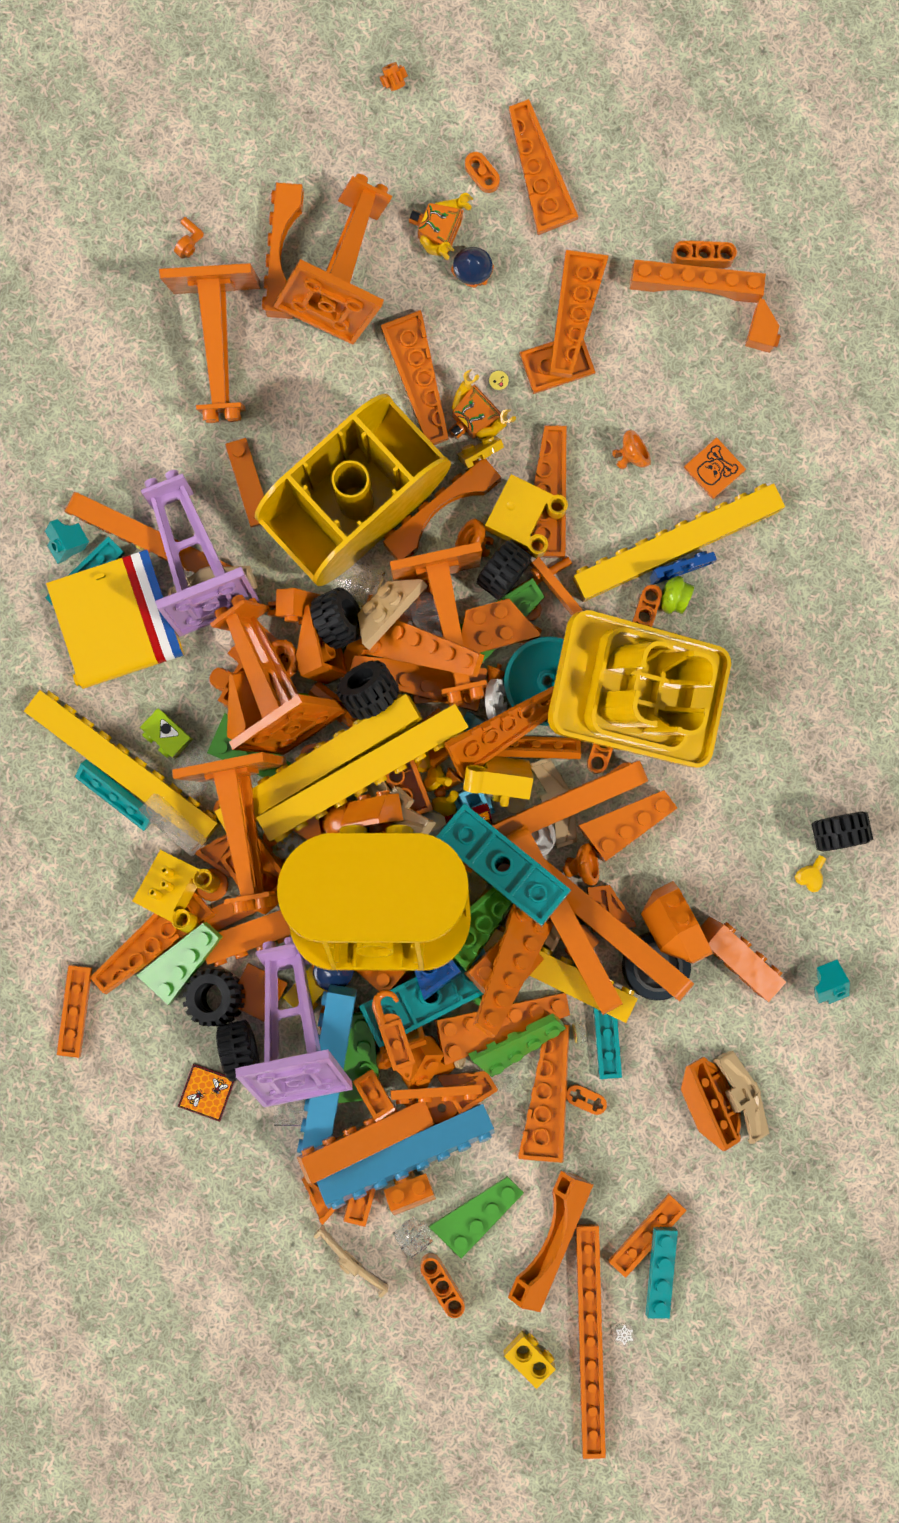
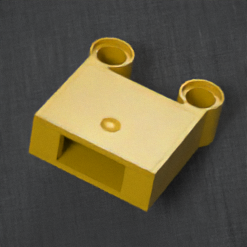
M511 474L485 524V530L506 541L512 540L522 549L526 550L533 558L542 557L546 553L548 541L543 535L535 534L531 536L545 508L551 518L560 519L566 513L568 502L562 495H553ZM556 502L560 503L563 506V510L554 511L551 505ZM538 541L542 543L543 549L535 551L531 544Z
M495 756L482 766L468 765L466 767L463 789L470 793L492 794V800L500 802L502 807L508 806L510 797L530 800L533 784L530 762L524 759Z
M160 850L132 902L169 920L176 929L185 933H191L198 927L199 921L197 916L185 910L197 887L207 893L217 891L220 886V879L208 869H198ZM210 877L209 882L204 885V880ZM188 917L187 923L182 926L183 919Z

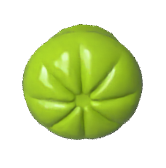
M681 576L672 577L665 584L662 591L661 608L666 614H671L672 612L683 614L692 597L694 585L685 583Z

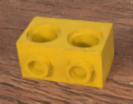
M521 1331L503 1350L504 1357L537 1389L556 1370L555 1363L553 1362L555 1358L547 1349L542 1351L537 1346L539 1342L531 1333L526 1335ZM525 1345L529 1350L521 1354L517 1352L518 1347ZM537 1362L545 1364L541 1370H536L533 1366Z

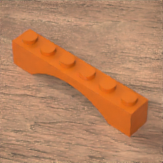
M276 182V190H272L271 203L274 204V212L270 211L269 216L272 233H268V246H271L270 254H266V267L269 268L268 275L264 276V289H267V294L262 298V310H265L267 317L293 319V316L273 306L287 282L282 271L281 254L289 229L302 214L304 199L302 184Z
M634 260L630 290L649 292L668 290L700 291L721 295L734 301L758 303L759 299H762L764 295L766 273Z
M487 459L473 461L474 466L470 467L466 473L456 475L448 488L442 487L434 495L436 498L430 503L428 501L424 502L418 508L419 512L413 517L411 515L407 516L401 522L402 526L396 531L392 529L384 536L383 544L396 560L411 557L418 551L419 541L425 527L431 518L443 507L461 498L484 496L501 482V476Z
M565 1171L560 1172L552 1191L554 1201L553 1217L547 1238L534 1260L516 1277L508 1298L522 1309L541 1312L593 1188V1184L578 1175Z

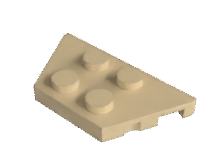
M422 579L387 581L381 586L373 598L358 613L362 644L370 650L428 585Z

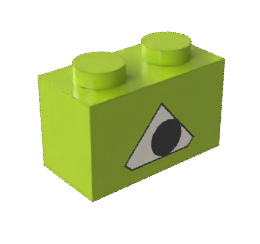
M159 708L139 727L144 731L142 736L151 744L155 741L160 746L158 751L167 759L170 756L176 759L193 741L192 737Z

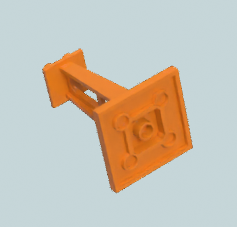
M356 174L355 177L352 176L338 199V202L352 209L326 271L300 259L273 306L350 344H354L381 309L384 299L350 282L369 217L378 220L392 199V195L387 193L388 188L385 185L377 184L374 187L367 183L368 178L363 174Z
M251 263L159 269L160 279L173 294H199L212 404L196 405V410L203 415V421H206V423H218L219 413H225V419L228 422L241 421L240 412L246 411L245 406L241 402L230 403L226 292L260 289V279Z
M480 542L390 561L393 581L428 580L442 637L463 646L450 574L480 567L482 555ZM452 672L455 687L441 689L442 698L447 697L449 706L462 704L461 694L469 693L471 701L484 699L483 689H486L487 681L482 680L470 683L469 675Z
M237 595L231 599L233 607L229 610L227 607H220L215 611L217 618L210 625L213 628L231 632L262 719L229 741L232 750L285 755L348 711L341 701L301 695L297 692L257 619L270 610L269 606L258 603L256 598L245 600L243 595ZM265 671L269 672L270 680Z
M260 752L172 770L173 779L195 782L215 781L241 897L224 899L225 904L232 903L234 913L254 910L253 899L255 900L256 909L276 906L274 896L277 895V890L264 892L251 775L259 774V771L286 765V757Z

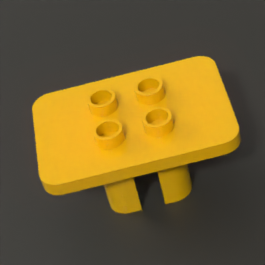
M591 610L577 612L570 617L566 627L548 712L549 726L553 732L560 736L686 767H703L709 763L713 756L731 669L730 655L723 647Z

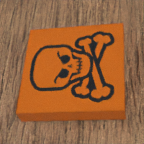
M717 437L684 466L685 470L712 499L718 496L746 470Z

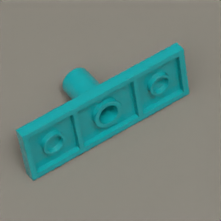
M465 803L436 836V838L441 839L452 847L463 863L541 927L571 892V889ZM501 864L510 865L509 869L505 872L497 870Z
M484 948L479 953L473 964L485 953ZM453 959L461 974L435 992L432 1002L428 1003L427 1000L423 999L417 978L415 977L389 990L397 995L399 999L397 1003L393 998L387 996L381 1000V1006L384 1014H396L400 1017L407 1034L483 995V993L464 974L466 971ZM373 999L360 1005L359 1008L380 1048L384 1046V1042L372 1009Z

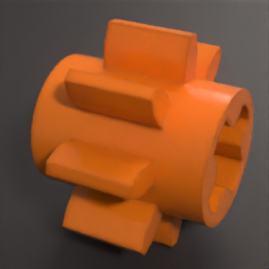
M393 62L382 68L384 75L379 78L383 87H390L391 91H395L406 84L404 78L408 77L404 66H398L397 62Z

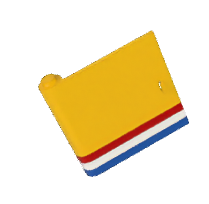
M148 550L46 583L75 671L73 679L76 686H81L82 689L184 656L178 635L160 613L155 603L156 600L162 599L164 596Z

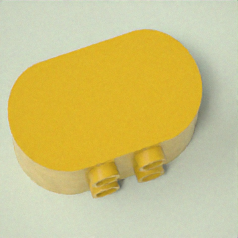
M380 394L361 405L288 470L262 498L255 511V519L317 586H323L352 567L381 541L389 531L394 529L412 513L440 484L449 471L451 462L394 403L388 394Z
M346 825L340 828V833H326L315 836L303 842L289 855L279 874L277 885L278 903L282 915L290 927L293 942L305 960L321 969L433 970L453 960L461 951L469 934L471 913L468 877L461 858L452 847L441 839L424 833H414V829L407 825L389 826L386 828V833H368L367 828L363 826Z

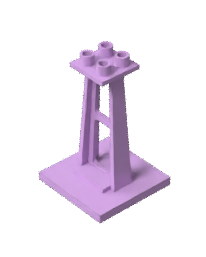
M170 470L165 474L167 479L158 483L156 478L146 480L144 483L146 488L142 489L141 492L154 510L177 593L156 600L155 603L160 613L179 637L210 625L217 618L215 611L220 607H227L229 610L233 607L231 599L237 595H243L245 600L256 598L258 603L261 604L242 567L226 573L192 503L190 495L194 493L183 473L179 475L177 470ZM180 500L195 534L193 537L175 542L165 511V505ZM199 544L215 577L189 587L179 552L182 549Z
M292 937L285 938V945L276 947V942L274 941L264 942L263 950L256 951V956L265 966L264 1062L235 1068L236 1078L263 1107L353 1090L351 1079L328 1049L322 1051L320 1049L305 965L310 963L299 953ZM294 968L299 1005L294 1008L279 1010L278 971ZM300 1015L307 1054L279 1059V1021L282 1018Z

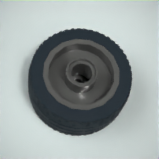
M650 932L638 936L687 978L690 977L691 963L660 952ZM623 955L622 973L626 983L635 993L643 998L655 1001L673 997Z

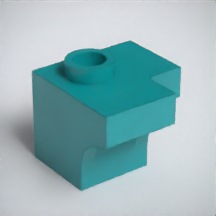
M56 519L50 521L45 529V533L50 540L47 546L57 564L82 552L89 543L79 523L64 525Z
M838 959L817 967V978L820 983L814 987V994L818 1004L825 1001L831 1004L850 995V981Z

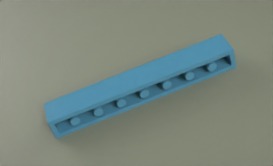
M330 984L328 992L324 991L321 1005L325 1006L324 1013L319 1015L318 1027L322 1028L318 1038L321 1051L328 1049L344 1070L357 989ZM340 1092L305 1100L304 1111L308 1113L307 1119L303 1118L300 1132H304V1138L299 1139L298 1153L312 1145L316 1148L323 1144L322 1140L333 1136Z
M481 1104L318 1181L317 1185L327 1208L338 1209L346 1204V1200L354 1198V1200L360 1199L367 1195L366 1191L373 1188L375 1190L382 1189L388 1185V1181L396 1179V1181L402 1180L409 1176L408 1172L415 1169L417 1171L424 1170L430 1166V1162L438 1160V1162L446 1160L451 1156L450 1153L454 1151L463 1152L471 1148V1144L479 1141L483 1143L492 1138V1134L495 1133L494 1127L484 1105Z

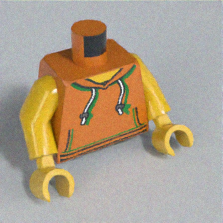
M462 193L456 199L440 201L435 204L429 203L424 214L415 210L412 211L409 223L419 226L418 238L420 239V244L429 255L443 256L445 260L450 258L448 254L450 251H454L452 244L463 220V210L461 209L465 208L469 211L472 208L468 201L473 200V198L468 193Z
M472 369L464 373V381H462L457 389L452 404V417L457 423L449 429V432L455 439L460 438L465 432L472 439L496 436L506 427V423H512L516 420V416H512L510 419L507 418V414L511 409L500 412L475 384L471 385L479 379L478 374L475 375L473 380L470 379L469 374Z

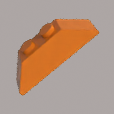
M672 881L654 890L641 916L660 952L686 960V962L692 964L712 955L713 952L698 921L675 882Z
M701 1057L686 1066L681 1092L698 1131L719 1149L726 1151L741 1141V1135L739 1134L741 1112L734 1113L725 1094V1091L729 1090L730 1086L720 1068L705 1057Z

